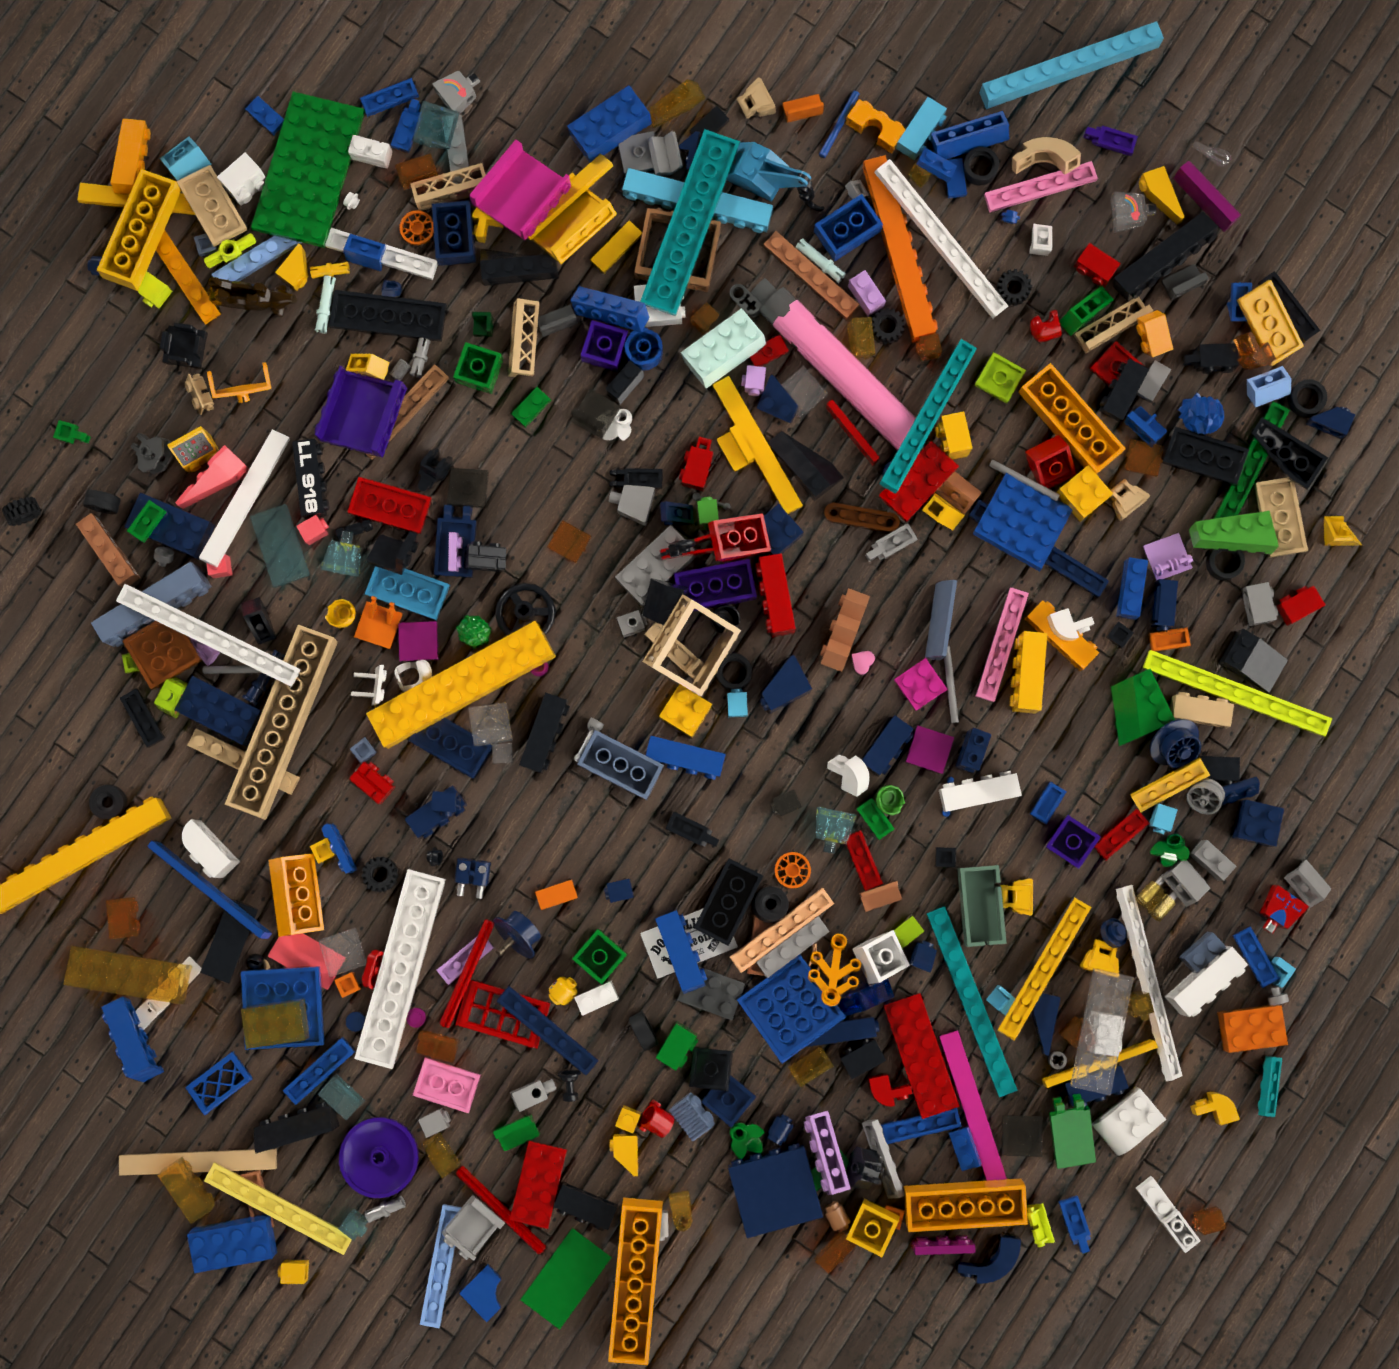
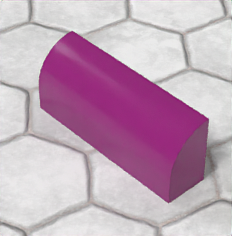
M1191 161L1186 162L1179 168L1173 179L1223 232L1241 217V214Z

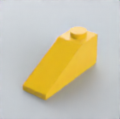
M1162 166L1143 173L1139 179L1140 190L1144 192L1147 199L1156 204V207L1176 225L1180 224L1184 219V214L1165 167Z

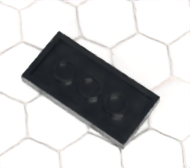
M1175 427L1162 463L1237 486L1249 449Z

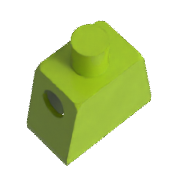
M178 678L167 679L154 701L156 707L177 719L179 712L174 709L188 683Z

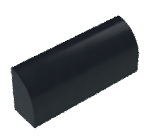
M231 899L255 919L258 912L257 908ZM225 910L200 973L230 983L250 930Z

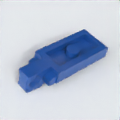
M412 99L409 108L405 107L391 142L392 148L407 153L410 152L421 122V112H419L421 104L418 100Z
M1078 1196L1058 1201L1071 1241L1074 1245L1078 1244L1082 1254L1090 1252L1087 1240H1090L1091 1234Z

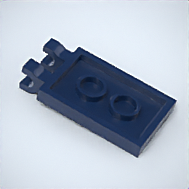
M444 505V518H438L434 575L473 578V570L464 569L465 546L471 544L476 538L477 521L471 520L473 508L470 506H463V517H453L454 507L452 505ZM449 532H457L459 537H462V548H459V556H462V567L459 568V572L448 571Z

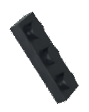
M136 688L120 697L147 748L165 739L139 689Z

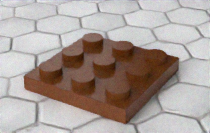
M158 621L152 622L122 640L151 690L158 688L167 679L176 677L202 661L188 636Z

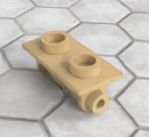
M188 374L185 382L186 390L193 397L192 404L194 409H198L199 414L202 415L204 409L210 411L214 408V402L209 392L203 394L201 392L207 390L203 376L195 374L191 377Z

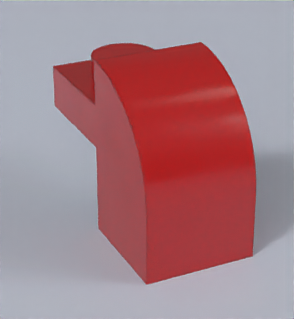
M887 1073L867 1077L872 1095L882 1105L895 1106L894 1098L904 1100L909 1098L908 1095L913 1094L909 1084L891 1088Z

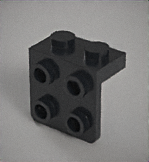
M410 531L404 542L380 535L367 558V563L402 575L406 566H409L412 554L417 551L419 542H416L417 533Z

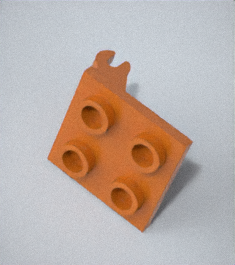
M372 596L371 603L366 601L354 638L391 649L398 629V623H400L403 613L395 611V603L393 602L389 603V609L377 605V597Z

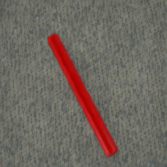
M484 920L441 1018L440 1025L445 1028H449L493 930L494 923L491 920Z
M461 1166L456 1171V1175L537 1254H541L545 1250L546 1245L523 1223L510 1220L511 1211L464 1166Z

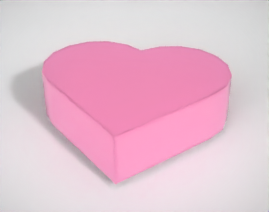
M870 651L851 654L855 672L859 675L866 674L869 666L875 661L874 654Z

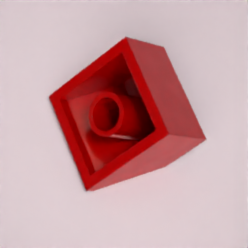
M1059 435L1025 451L1029 467L1039 484L1048 489L1077 475L1070 447Z

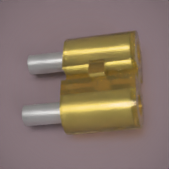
M1161 876L1156 882L1150 881L1136 897V901L1143 908H1146L1147 912L1157 921H1161L1176 905L1174 900L1178 897L1174 892L1170 895L1163 892L1164 890L1160 886L1165 881Z

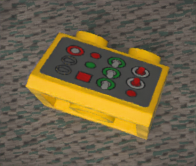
M201 426L168 444L173 455L187 472L199 470L201 465L206 462L208 463L219 451L212 436Z

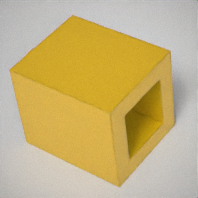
M623 1105L615 1126L634 1133L642 1112Z
M284 1260L279 1265L278 1278H281L280 1284H305L308 1281L309 1260Z

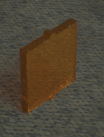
M1131 439L1128 453H1126L1125 470L1157 477L1160 464L1163 462L1161 457L1164 446L1155 444L1151 448L1146 442Z
M562 520L556 532H553L554 536L547 548L577 563L581 554L586 551L585 547L592 536Z

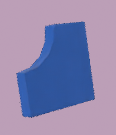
M489 1264L459 1293L486 1322L502 1307L496 1295L497 1285L502 1278Z

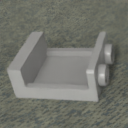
M472 1194L441 1233L445 1237L443 1241L451 1248L455 1245L460 1249L458 1253L466 1260L471 1258L474 1261L476 1253L497 1227L501 1229L505 1222Z

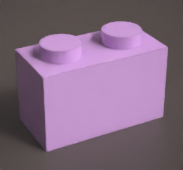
M866 270L849 280L848 288L868 317L884 308L886 300Z

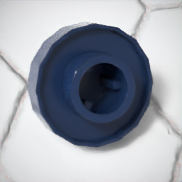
M1109 919L1103 922L1101 935L1105 943L1112 948L1124 945L1127 941V932L1124 925L1117 919Z

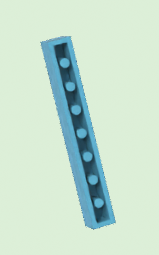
M628 168L622 188L623 196L629 200L639 199L648 205L658 204L665 209L672 210V208L675 209L685 182ZM722 192L713 219L720 221L722 224L728 222L738 228L747 227L757 233H767L773 205Z

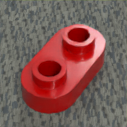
M373 950L368 955L365 971L362 975L364 987L374 989L384 952Z

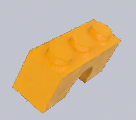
M860 99L846 118V125L860 134L868 126L879 128L881 133L878 136L877 145L891 154L896 149L898 140L906 130L900 122H894L885 112L877 111L869 102H863Z

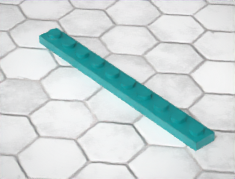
M963 339L958 342L879 483L881 486L895 494L897 493L976 352V347Z
M945 906L926 913L998 1097L1000 1098L1018 1091Z

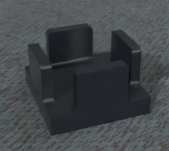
M174 323V326L169 325L168 332H162L160 349L164 353L162 362L164 364L201 369L207 332L197 330L193 325Z

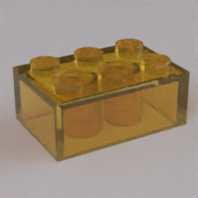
M304 998L247 1006L241 1009L246 1049L303 1041L310 1037Z

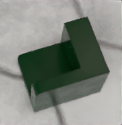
M472 312L474 337H493V316L491 312Z

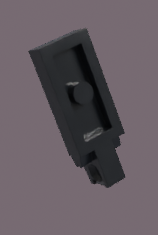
M673 812L666 827L667 830L700 846L705 847L709 843L717 847L719 839L711 836L713 831L709 830L708 827Z

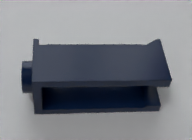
M1158 579L1155 581L1156 588L1154 591L1152 622L1154 624L1151 627H1156L1157 631H1168L1175 624L1178 581Z

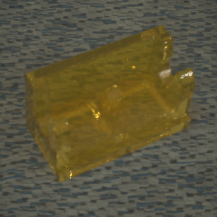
M853 318L848 323L851 353L857 359L865 357V360L869 359L872 355H875L872 318Z
M819 1047L788 1068L799 1086L802 1087L834 1066L823 1048Z

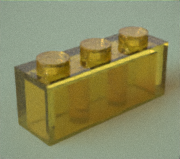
M183 1157L165 1167L158 1174V1177L191 1224L209 1213L215 1206L213 1196L206 1192L202 1180L195 1176L191 1164L187 1160L185 1161Z

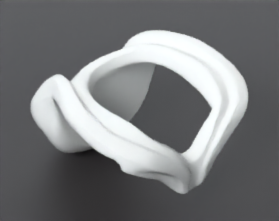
M418 660L397 666L395 668V676L398 679L400 689L406 692L431 678L432 669L430 664L426 660ZM415 668L419 673L418 682L413 685L403 686L399 674L406 669Z

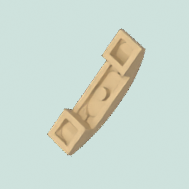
M655 622L644 635L654 643L663 625ZM678 639L675 640L666 655L693 680L696 679L704 665Z

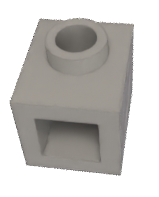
M639 610L617 617L624 638L645 631L644 625H647V621L643 614L640 615Z

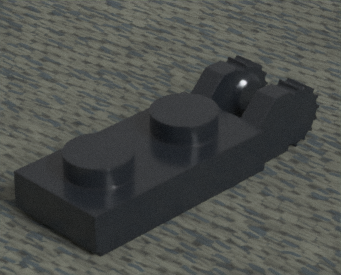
M625 468V470H610L611 476H624V481L609 482V487L623 488L624 485L662 489L663 469Z

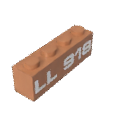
M91 513L76 523L81 533L119 586L123 587L124 584L130 586L141 578L99 517Z

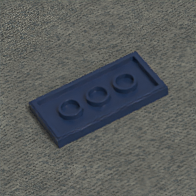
M447 718L441 719L408 738V741L473 779L493 745Z

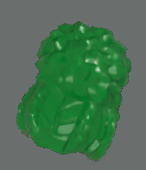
M466 615L456 627L459 640L473 649L480 648L484 644L489 643L491 627L480 616Z

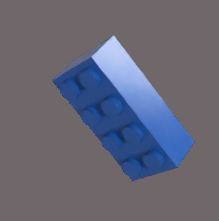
M628 85L567 125L570 137L588 162L591 163L598 155H605L630 136L651 125L652 121L650 112L630 85Z
M267 1214L194 1227L187 1234L194 1273L273 1259L277 1253L271 1216Z

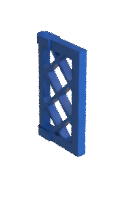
M233 1051L185 1088L201 1112L207 1115L253 1078ZM232 1060L234 1070L223 1069V1066ZM220 1070L218 1082L208 1081L209 1076ZM223 1071L233 1072L231 1084L221 1082ZM236 1073H241L244 1079L236 1085ZM201 1082H204L202 1094L197 1093L194 1088ZM207 1083L217 1084L216 1096L205 1094ZM220 1085L231 1086L229 1091L221 1097L219 1096ZM205 1097L215 1098V1101L208 1107L204 1103Z

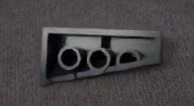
M481 249L480 264L484 286L559 279L557 261L549 254L530 256Z

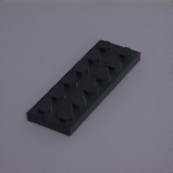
M335 290L329 326L334 329L415 339L424 338V340L442 342L447 304Z

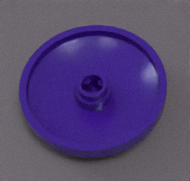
M387 1117L369 1118L354 1126L345 1136L339 1152V1166L347 1184L359 1194L370 1198L389 1197L404 1189L414 1177L419 1161L418 1146L412 1133L402 1123Z

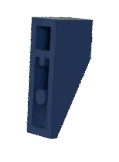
M1042 993L1031 1014L1041 1052L1049 1056L1061 997Z

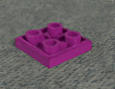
M437 621L398 623L400 662L439 660Z
M917 725L905 762L943 774L954 737Z

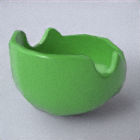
M893 785L880 788L876 795L877 807L881 812L888 815L899 814L902 806L905 804L903 792L899 787Z

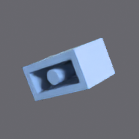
M1283 366L1247 379V396L1255 407L1291 394V377Z

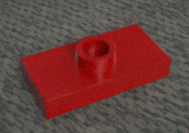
M778 335L768 340L766 345L750 356L749 359L753 366L762 367L789 353V350L781 335Z

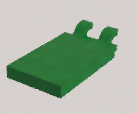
M1081 1094L1072 1095L1074 1108L1065 1110L1061 1097L1053 1098L1055 1112H1050L1049 1116L1057 1169L1096 1162L1090 1109L1088 1106H1084Z

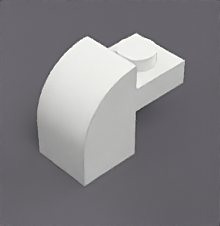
M1068 608L1047 616L1052 632L1058 638L1066 641L1076 640L1079 638L1077 631H1079V634L1090 630V626L1094 625L1092 617L1073 622Z
M838 755L828 762L827 769L843 776L842 790L857 797L868 789L869 771L859 757L854 756L848 759L845 756Z

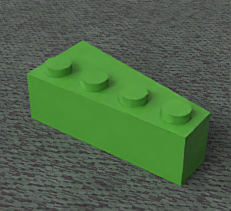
M1270 511L1196 521L1189 529L1193 548L1216 550L1221 548L1228 549V551L1244 550L1250 553L1264 552V554H1272L1279 547Z

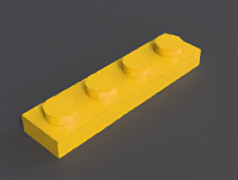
M1199 757L1130 795L1140 812H1143L1205 779L1210 774Z

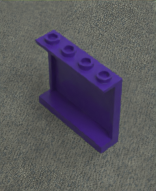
M339 366L338 371L334 374L332 388L328 391L326 405L321 410V419L315 427V436L321 442L383 458L407 387L399 380H395L393 383L346 371L342 366Z

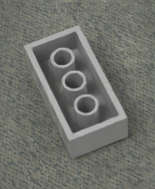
M671 525L615 576L616 581L641 607L645 606L651 578L670 582L674 578V573L681 572L697 557V555L661 560L660 550L668 548L669 545L676 544L678 541L685 540Z

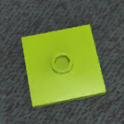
M993 352L974 386L1007 404L1026 370Z

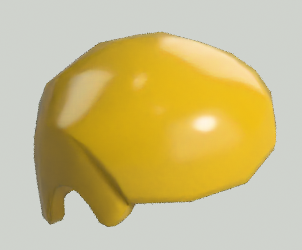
M344 599L335 600L327 607L328 613L325 619L329 625L345 628L350 626L355 619V607L350 601Z

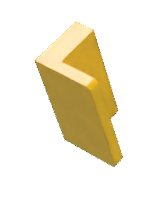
M737 425L729 428L728 433L717 438L720 448L735 472L754 462L755 457Z

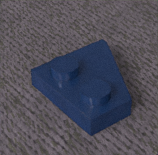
M770 375L757 409L792 423L799 405L774 375Z

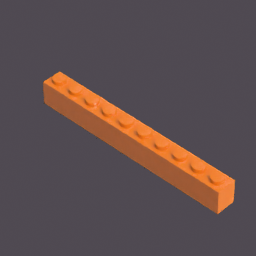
M886 155L865 160L862 168L875 213L883 224L881 235L913 343L934 337L938 326L936 320L932 319L931 313L933 309L931 302H928L926 295H928L926 284H922L921 281L923 274L921 267H917L916 260L918 257L916 249H912L911 246L912 235L906 228V214H902V206L874 173L877 168L887 162Z

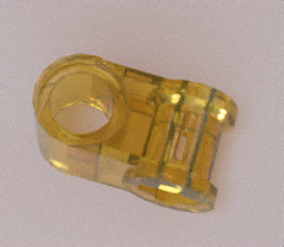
M689 1191L669 1193L674 1225L677 1230L686 1231L692 1224ZM681 1216H684V1219H688L685 1226H683L682 1222H678Z

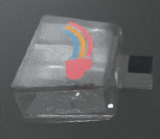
M1114 192L1110 198L1114 233L1141 227L1147 221V216L1156 215V204H1145V196L1143 194Z

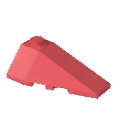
M224 445L207 463L209 468L196 476V484L188 486L175 503L184 509L236 483L238 480L244 479L249 468Z

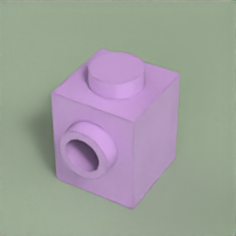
M747 365L746 375H742L741 386H745V392L748 395L759 396V394H763L766 367Z

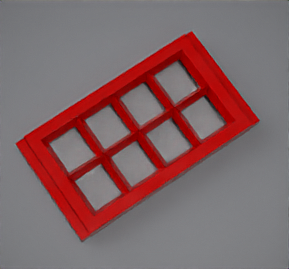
M470 980L455 1025L538 1049L541 1038L496 1001L505 989ZM520 994L547 1017L551 1003Z

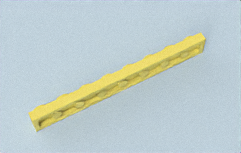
M213 1163L204 1182L342 1255L345 1254L354 1237L350 1233L217 1163Z

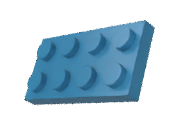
M375 566L365 595L369 597L375 596L378 600L386 603L393 602L397 607L437 621L450 585L405 569L403 574L400 575Z

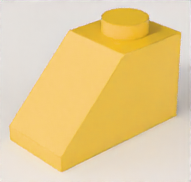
M299 243L275 272L282 281L296 291L305 286L308 278L306 252Z
M351 354L346 371L384 380L388 373L390 362L373 354Z
M614 1134L613 1139H610V1152L613 1151L614 1158L633 1176H638V1134Z

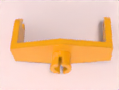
M263 363L266 382L215 390L212 372L208 371L207 376L212 398L237 396L238 403H243L242 397H244L245 402L250 401L249 393L271 389L267 363Z

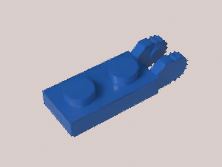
M328 823L323 825L321 830L324 837L328 838L331 842L330 849L337 855L341 871L345 872V874L357 871V867L336 825Z

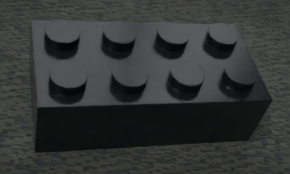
M728 858L694 929L729 946L763 875Z

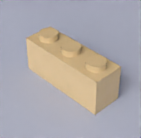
M1178 692V695L1172 696L1170 710L1175 720L1188 719L1197 724L1229 728L1232 723L1234 704L1228 703L1227 699L1217 698L1216 701L1209 700L1208 696L1198 695L1195 698L1190 697L1189 693Z

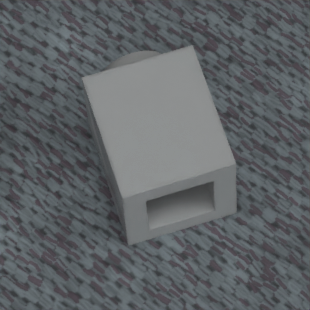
M440 1108L421 1117L418 1121L427 1138L448 1128L451 1118L447 1111Z

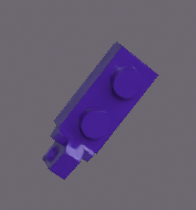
M1102 126L1096 127V129L1087 127L1083 138L1091 140L1092 144L1132 156L1138 136Z

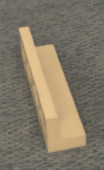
M480 163L410 183L418 210L430 209L432 204L455 202L469 198L471 192L486 174L483 164ZM481 170V178L473 179L470 177L472 172ZM457 176L464 178L460 184H455L452 181ZM439 181L446 183L442 189H437L434 186ZM422 186L428 188L425 194H417L416 188Z
M1140 297L1132 299L1076 332L1074 336L1086 354L1137 324V318L1153 312L1150 304L1145 307ZM1137 303L1141 310L1136 313H1130V306ZM1117 313L1125 315L1124 320L1119 323L1113 322L1114 315ZM1101 323L1109 325V328L1104 332L1097 331L1098 325ZM1085 332L1093 334V338L1087 342H1084L1080 336Z
M517 298L513 303L508 366L509 377H516L518 374L534 375L539 314L538 301ZM524 305L534 306V314L528 317L524 312ZM527 321L533 328L528 336L522 329ZM525 340L531 345V351L527 354L521 348V343ZM524 358L530 364L529 371L519 369L520 361Z

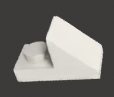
M1033 224L1032 243L1029 253L1048 256L1052 251V226Z

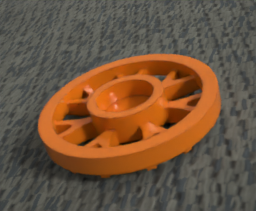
M419 210L407 213L400 222L401 236L411 245L426 244L434 235L433 219L426 212ZM415 215L416 220L411 222L409 217ZM421 215L426 217L424 222L420 221ZM404 223L410 224V229L403 228ZM431 223L432 228L425 229L424 225ZM409 232L413 234L410 238L405 236ZM424 232L429 234L427 238L422 236ZM415 236H420L419 242L414 241Z
M789 852L782 855L775 865V876L778 882L787 888L803 886L811 874L809 861L805 856L797 852ZM789 855H795V863L789 862ZM802 858L806 863L800 867L797 862ZM782 859L788 863L785 868L779 865ZM801 869L808 870L807 876L800 874ZM785 870L786 875L779 877L778 871ZM787 876L792 878L790 885L784 883ZM797 876H799L803 881L798 885L794 879Z

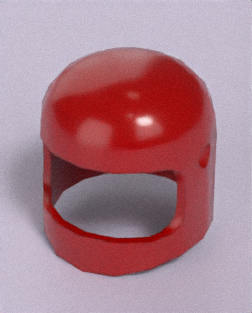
M1057 310L1050 311L1049 319L1045 322H1042L1039 316H1035L1031 320L1030 331L1036 341L1046 342L1062 336Z

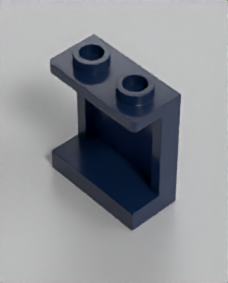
M976 728L968 730L955 768L974 774L975 770H980L991 734Z

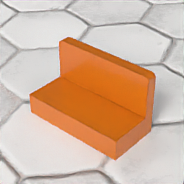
M819 94L783 102L782 105L787 123L821 115L824 110V104L821 102Z

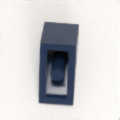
M1336 407L1313 416L1306 422V425L1342 439L1347 435L1355 414L1345 407Z
M924 940L922 944L917 942L909 964L931 973L937 950L933 949L934 945Z

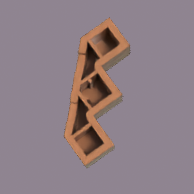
M849 588L846 595L842 594L838 604L842 606L837 620H832L829 628L832 634L828 645H823L820 656H823L822 665L841 672L843 671L870 596Z

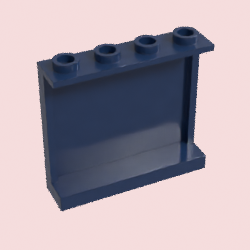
M794 1143L788 1145V1149L781 1151L780 1148L770 1150L767 1155L755 1154L750 1156L749 1160L736 1159L731 1161V1165H728L747 1238L823 1218L804 1145Z

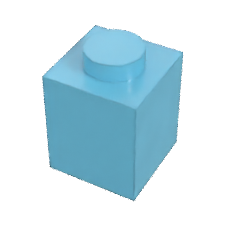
M732 689L731 693H727L728 718L747 717V692H743L742 689Z
M1162 804L1154 805L1148 827H1152L1153 832L1163 835L1165 832H1171L1177 809Z

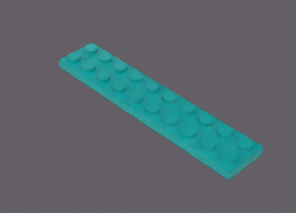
M704 129L640 300L647 307L673 316L677 315L738 151L740 141Z

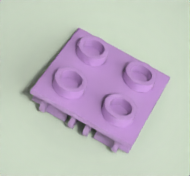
M1179 533L1143 546L1156 581L1193 568L1191 562H1193L1192 556L1187 555Z

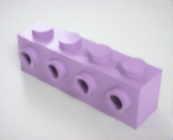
M824 1111L805 1117L804 1127L806 1132L810 1133L812 1140L809 1141L810 1148L817 1157L815 1165L823 1178L821 1180L823 1191L827 1192V1195H833L850 1190L829 1112Z

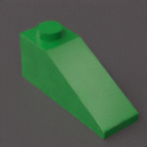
M1100 286L1071 308L1059 321L1060 325L1072 336L1114 299Z

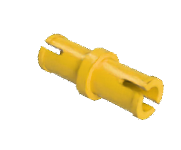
M330 262L326 263V265L310 267L312 279L324 276H331L332 278L334 275L350 274L348 262L337 264Z

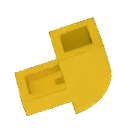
M478 208L472 214L473 222L477 223L474 226V235H476V239L480 243H485L488 226L504 227Z
M1207 1092L1208 1101L1207 1099H1200L1195 1101V1105L1190 1106L1192 1114L1197 1116L1213 1112L1215 1122L1219 1125L1240 1120L1232 1100L1217 1092Z

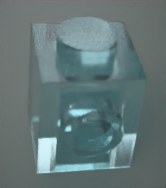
M353 1209L338 1229L354 1241L358 1236L362 1238L366 1233L368 1221L365 1216Z

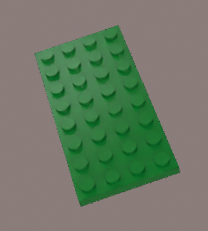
M292 92L251 225L253 231L325 248L351 161L348 153L353 135H359L365 115L364 108Z

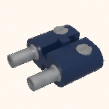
M457 858L455 882L458 883L457 896L464 895L465 884L477 885L476 898L482 899L484 886H488L491 862Z

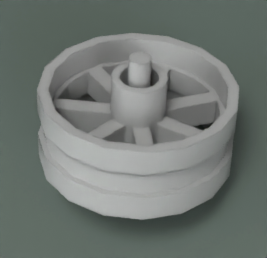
M1209 778L1191 785L1187 793L1188 804L1195 811L1202 814H1214L1220 809L1225 799L1223 787L1218 782Z

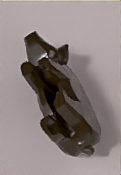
M216 277L209 279V300L218 306L256 311L265 310L270 307L273 313L283 317L284 308L297 301L294 294L286 292L285 285H279L270 290L261 283L252 284L229 281Z

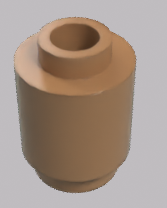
M834 1201L824 1207L826 1211L824 1214L833 1231L838 1230L840 1233L849 1228L848 1224L851 1221L842 1204Z

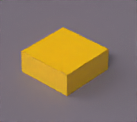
M328 838L310 846L318 864L336 856L330 849L331 842Z

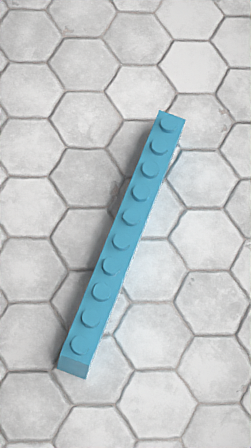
M1156 21L983 83L979 93L985 108L989 109L1159 48L1164 37Z

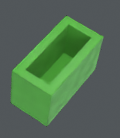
M704 497L701 498V501H697L700 531L709 530L708 523L719 520L717 499Z

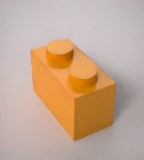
M1156 310L1137 318L1138 325L1136 328L1142 339L1141 348L1144 353L1153 358L1173 350L1164 313Z

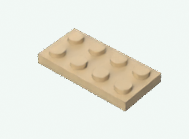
M211 165L177 181L214 247L221 244L224 240H229L247 231V227Z
M1287 477L1255 483L1254 488L1259 512L1270 511L1279 547L1272 554H1268V558L1307 552L1308 547L1295 482Z

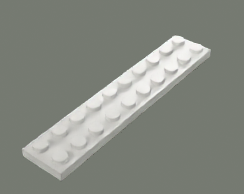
M410 869L407 870L354 1059L393 1069L446 879Z

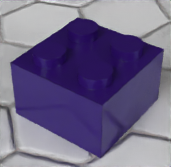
M592 320L581 352L582 362L618 372L625 351V342L629 337L628 331Z
M1067 815L1045 847L1079 869L1101 836Z

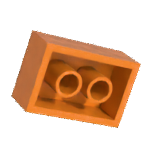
M1264 1005L1217 1012L1223 1051L1232 1053L1288 1045L1282 1005Z

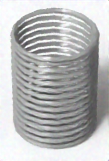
M399 359L389 374L394 379L401 381L411 366L404 360Z

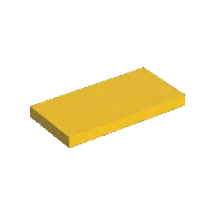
M1271 280L1264 282L1237 299L1270 366L1277 364L1304 346Z

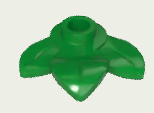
M1171 834L1167 837L1166 841L1157 842L1152 847L1150 854L1161 856L1163 867H1171L1178 860L1186 861L1190 852L1185 846L1183 837L1179 834Z
M740 1122L735 1123L730 1129V1136L733 1139L731 1148L735 1155L743 1159L747 1150L762 1153L763 1143L759 1137L764 1134V1130L756 1124L745 1125ZM741 1129L743 1134H738L737 1130Z

